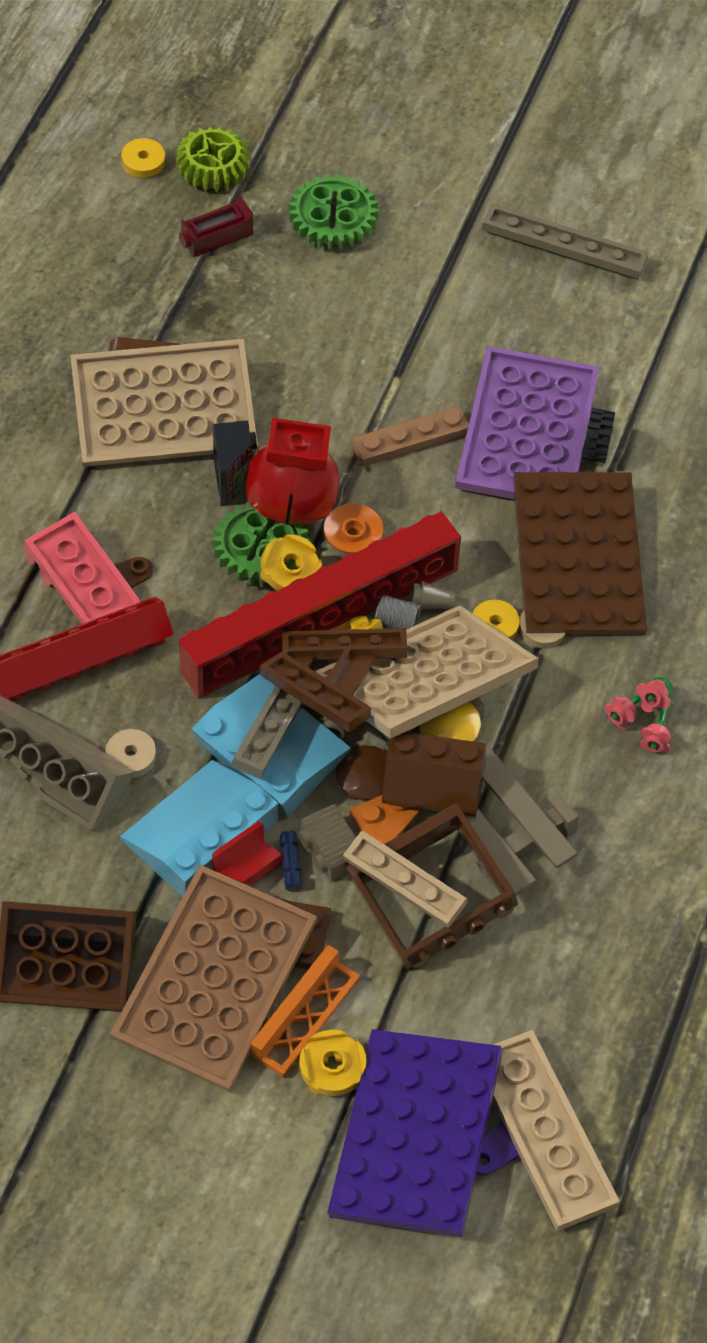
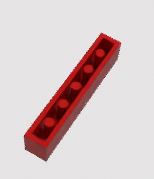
M152 597L1 654L0 696L10 701H16L25 696L24 692L35 688L37 691L47 689L54 685L53 681L63 677L66 680L80 676L82 670L93 666L94 669L102 668L111 663L110 659L118 656L122 658L133 656L139 652V648L147 645L155 647L167 642L166 638L174 635L164 601L157 597Z

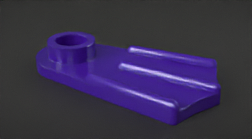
M503 1121L484 1137L480 1158L487 1159L489 1164H478V1175H490L520 1157Z

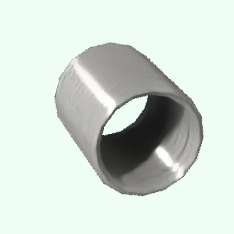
M383 595L378 604L375 619H381L383 629L406 628L407 630L418 624L421 606L420 604H412V602L409 603L406 600L403 601Z

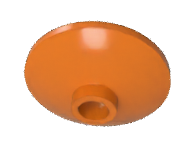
M345 504L332 510L329 516L326 517L324 535L328 543L336 550L347 554L356 553L368 547L372 542L382 539L383 522L373 509L365 505Z

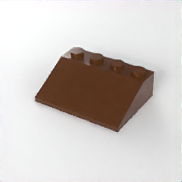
M2 901L0 921V1001L122 1011L127 1003L137 911Z

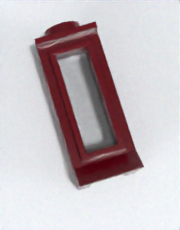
M240 195L232 204L187 221L181 220L180 242L184 249H189L193 257H197L253 235V212Z

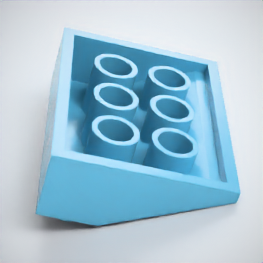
M259 674L214 705L192 728V731L198 743L225 766L258 784L277 801L278 810L288 818L351 751V747L301 707L261 779L231 767L235 754L275 687L274 684Z
M211 760L120 836V840L183 897L199 865L213 870L212 854L214 851L257 821L264 825V833L278 822V802L255 782Z

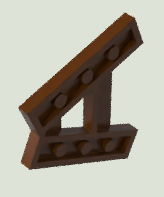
M406 628L283 631L282 652L260 665V676L350 732L371 718V707L354 697V693L376 658H407ZM338 659L327 678L322 677L309 668L313 660Z

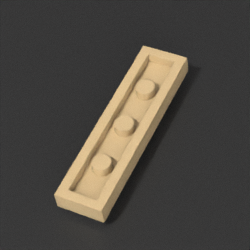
M364 831L359 833L343 854L345 861L448 928L468 903L466 897Z

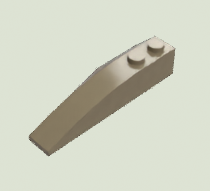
M0 696V756L3 759L7 758L17 769L16 773L35 787L37 790L35 793L42 800L87 829L94 831L122 801L135 772L57 724Z

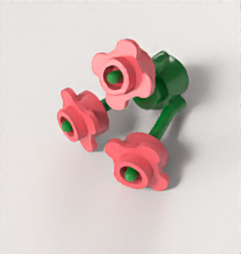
M655 677L647 684L640 683L636 687L637 695L631 700L626 697L616 696L612 699L611 704L605 705L604 709L609 719L620 729H626L628 722L635 721L636 708L634 705L642 700L641 708L645 712H652L655 708H661L657 724H651L641 730L640 734L643 736V740L640 741V746L651 752L668 753L671 747L668 741L671 740V734L664 727L667 712L672 705L670 697L674 692V687L668 679Z

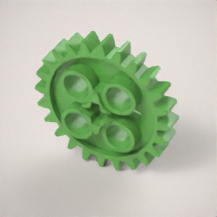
M338 173L335 174L334 179H330L328 174H324V180L314 176V183L305 180L304 188L297 187L296 194L291 195L289 221L293 222V230H299V238L307 236L308 244L316 240L317 248H320L325 243L328 245L329 250L333 248L334 244H337L340 250H343L344 243L354 247L355 239L362 243L364 235L371 236V229L376 228V220H378V201L374 200V192L368 193V185L360 187L359 179L353 183L350 182L349 175L344 180L340 179ZM334 194H336L337 207L335 227L331 229L330 217L332 210V197Z
M246 502V509L244 510L236 505L235 514L226 511L225 519L219 518L218 527L214 528L212 542L214 558H219V567L227 566V575L237 573L236 581L239 582L245 577L248 578L249 586L252 585L254 580H258L260 587H263L265 581H263L260 574V560L268 543L275 538H284L285 535L291 534L301 536L310 541L307 538L308 529H302L303 524H289L290 513L286 515L284 524L264 517L250 506L248 502ZM293 559L284 562L288 569L297 570Z

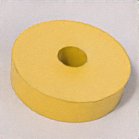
M148 138L130 141L122 149L123 169L129 175L136 178L156 176L165 166L164 148L157 141Z
M487 600L480 603L474 609L472 614L512 641L515 639L519 630L520 618L517 610L511 604L502 600ZM496 621L500 624L494 625L491 622Z

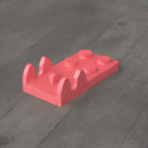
M76 512L71 513L24 541V551L28 562L39 565L44 584L55 587L81 624L141 602Z

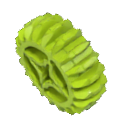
M209 125L207 130L199 127L197 133L189 131L187 138H182L181 145H178L176 165L178 166L180 176L186 180V184L193 183L195 189L203 187L205 192L208 189H214L217 193L219 188H224L228 191L230 185L237 186L239 180H244L249 169L250 152L246 141L241 139L240 134L233 135L231 129L223 131L221 126L218 129H212Z

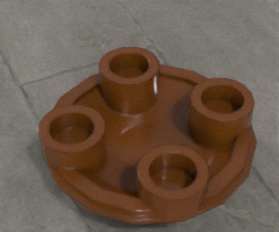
M368 745L351 748V751L337 765L336 770L337 780L347 798L351 800H371L382 795L387 751Z

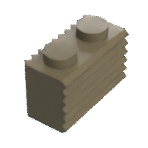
M336 804L302 818L298 837L305 849L311 848L314 853L313 861L320 874L326 873L330 881L345 876L348 873L346 866L350 863L344 860L343 854L356 837L342 814H340Z

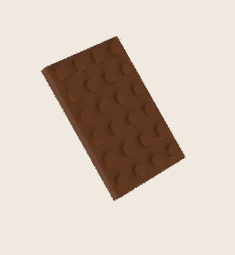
M514 472L513 486L526 633H566L565 636L645 635L647 624L631 472Z

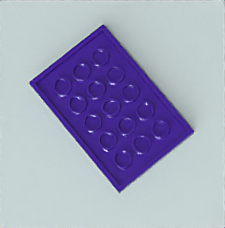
M372 1029L366 1051V1069L363 1076L361 1074L327 1211L329 1217L463 1237L502 1058V1047L499 1045Z

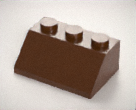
M404 732L391 738L386 758L382 803L442 811L457 802L464 815L476 817L486 762V743Z

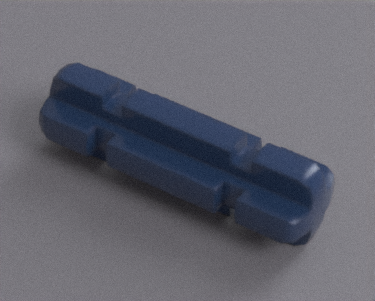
M284 831L280 834L284 884L287 891H299L302 888L297 833L294 831Z

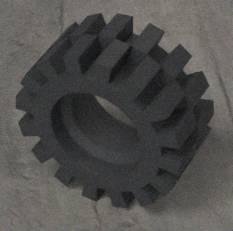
M592 408L582 459L606 463L615 418L614 411Z

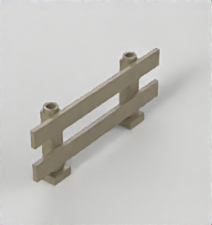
M477 697L469 702L474 705L480 714L481 721L484 719V703ZM419 725L406 731L421 734ZM479 734L474 742L486 743ZM386 736V738L388 739V744L385 745L383 748L385 751L388 752L390 738ZM486 744L483 781L522 828L502 839L478 808L476 817L465 816L512 887L515 895H518L536 883L534 876L520 861L519 858L539 847L556 869L577 856L575 849L560 832L562 831L566 837L576 832L578 815L560 794L549 800L548 811L544 813ZM477 859L476 865L478 869L487 877V873Z

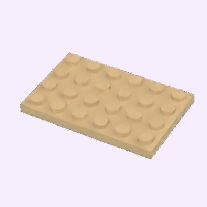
M244 339L70 355L83 467L213 454V424L248 420L250 432H255L256 434Z
M459 605L407 629V658H376L353 696L371 707V718L366 721L391 739L537 669L538 658ZM336 662L315 672L327 678Z

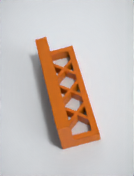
M327 945L250 1043L251 1057L282 1078L286 1076L300 1058V1053L303 1047L310 1042V1038L321 1031L360 981L358 973L339 962L338 950ZM335 971L349 979L344 987L329 989L328 979ZM327 997L328 1007L326 1010L310 1014L309 1003L313 999ZM308 1022L309 1031L305 1036L291 1038L289 1029L293 1024ZM297 1045V1047L293 1051L292 1046ZM288 1046L290 1056L283 1065L268 1057L274 1048Z

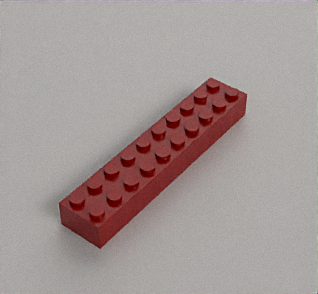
M442 511L434 515H427L410 527L400 528L393 535L383 540H376L368 547L356 553H349L342 560L332 565L322 566L315 573L305 578H298L291 582L290 585L278 591H271L254 603L244 604L235 612L225 617H218L211 621L210 624L198 630H191L179 639L180 673L196 697L200 699L260 669V665L282 652L283 631L331 630L355 617L367 616L377 611L378 604L383 595L402 599L410 595L413 583L420 584L423 581L432 584L458 571L461 535Z

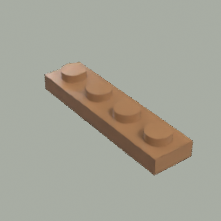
M456 406L353 437L352 447L362 467L465 436L467 435L469 423L460 406Z

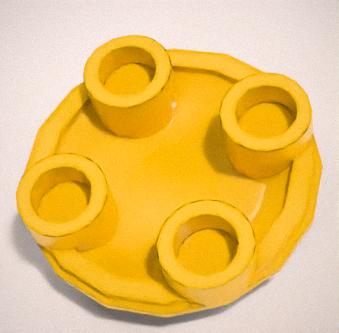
M466 702L449 712L419 725L420 733L425 735L474 741L478 737L481 721L480 714L474 705Z

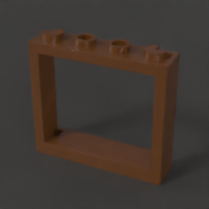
M457 802L384 844L402 857L409 859L457 830L460 831L500 895L454 921L449 928H442L406 950L366 885L373 878L351 864L346 866L351 881L406 970L412 967L418 968L423 966L430 960L432 955L441 950L447 951L457 945L458 940L468 934L474 935L479 933L486 927L488 922L497 917H506L518 905L515 892Z

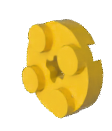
M291 534L285 535L284 538H275L268 543L262 553L260 560L261 578L274 589L280 590L298 578H305L315 573L322 567L321 559H318L314 545L301 536ZM293 559L295 561L294 566L298 569L290 570L284 562Z
M325 1030L316 1033L310 1038V1042L303 1047L300 1053L299 1068L302 1079L309 1086L310 1091L316 1095L341 1096L357 1089L361 1074L363 1076L366 1069V1054L363 1046L358 1040L355 1042L347 1036V1033L341 1030ZM328 1057H334L336 1061L342 1062V1065H339L337 1069H330V1067H326L324 1064L328 1063Z

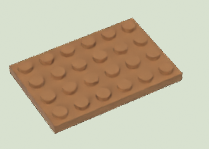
M199 865L110 1033L111 1038L230 1092L251 1052L250 1043L265 1025L317 922V916Z

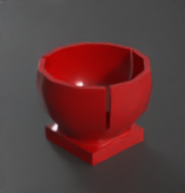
M272 417L269 442L256 451L244 477L245 492L249 505L264 517L285 524L289 497L292 493L289 524H311L329 516L340 493L338 468L335 460L328 452L331 426Z

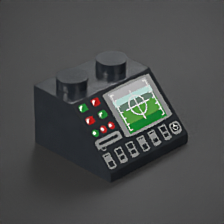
M248 420L213 424V461L220 506H227L245 487L244 477L249 463L256 453L255 449H257L255 432H250Z

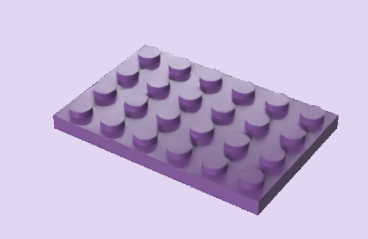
M487 346L455 488L514 499V472H579L600 367Z

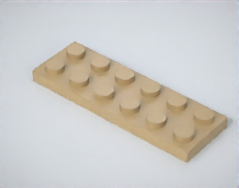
M533 1029L493 1044L501 1046L503 1053L492 1101L556 1231L619 1207L620 1201Z

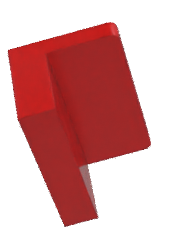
M259 821L212 854L214 871L248 886H251L282 863V854L264 841V825Z

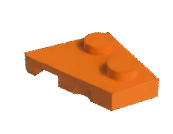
M382 795L349 809V816L359 833L364 831L382 844L403 834V831L414 823L420 813L419 808L382 803Z

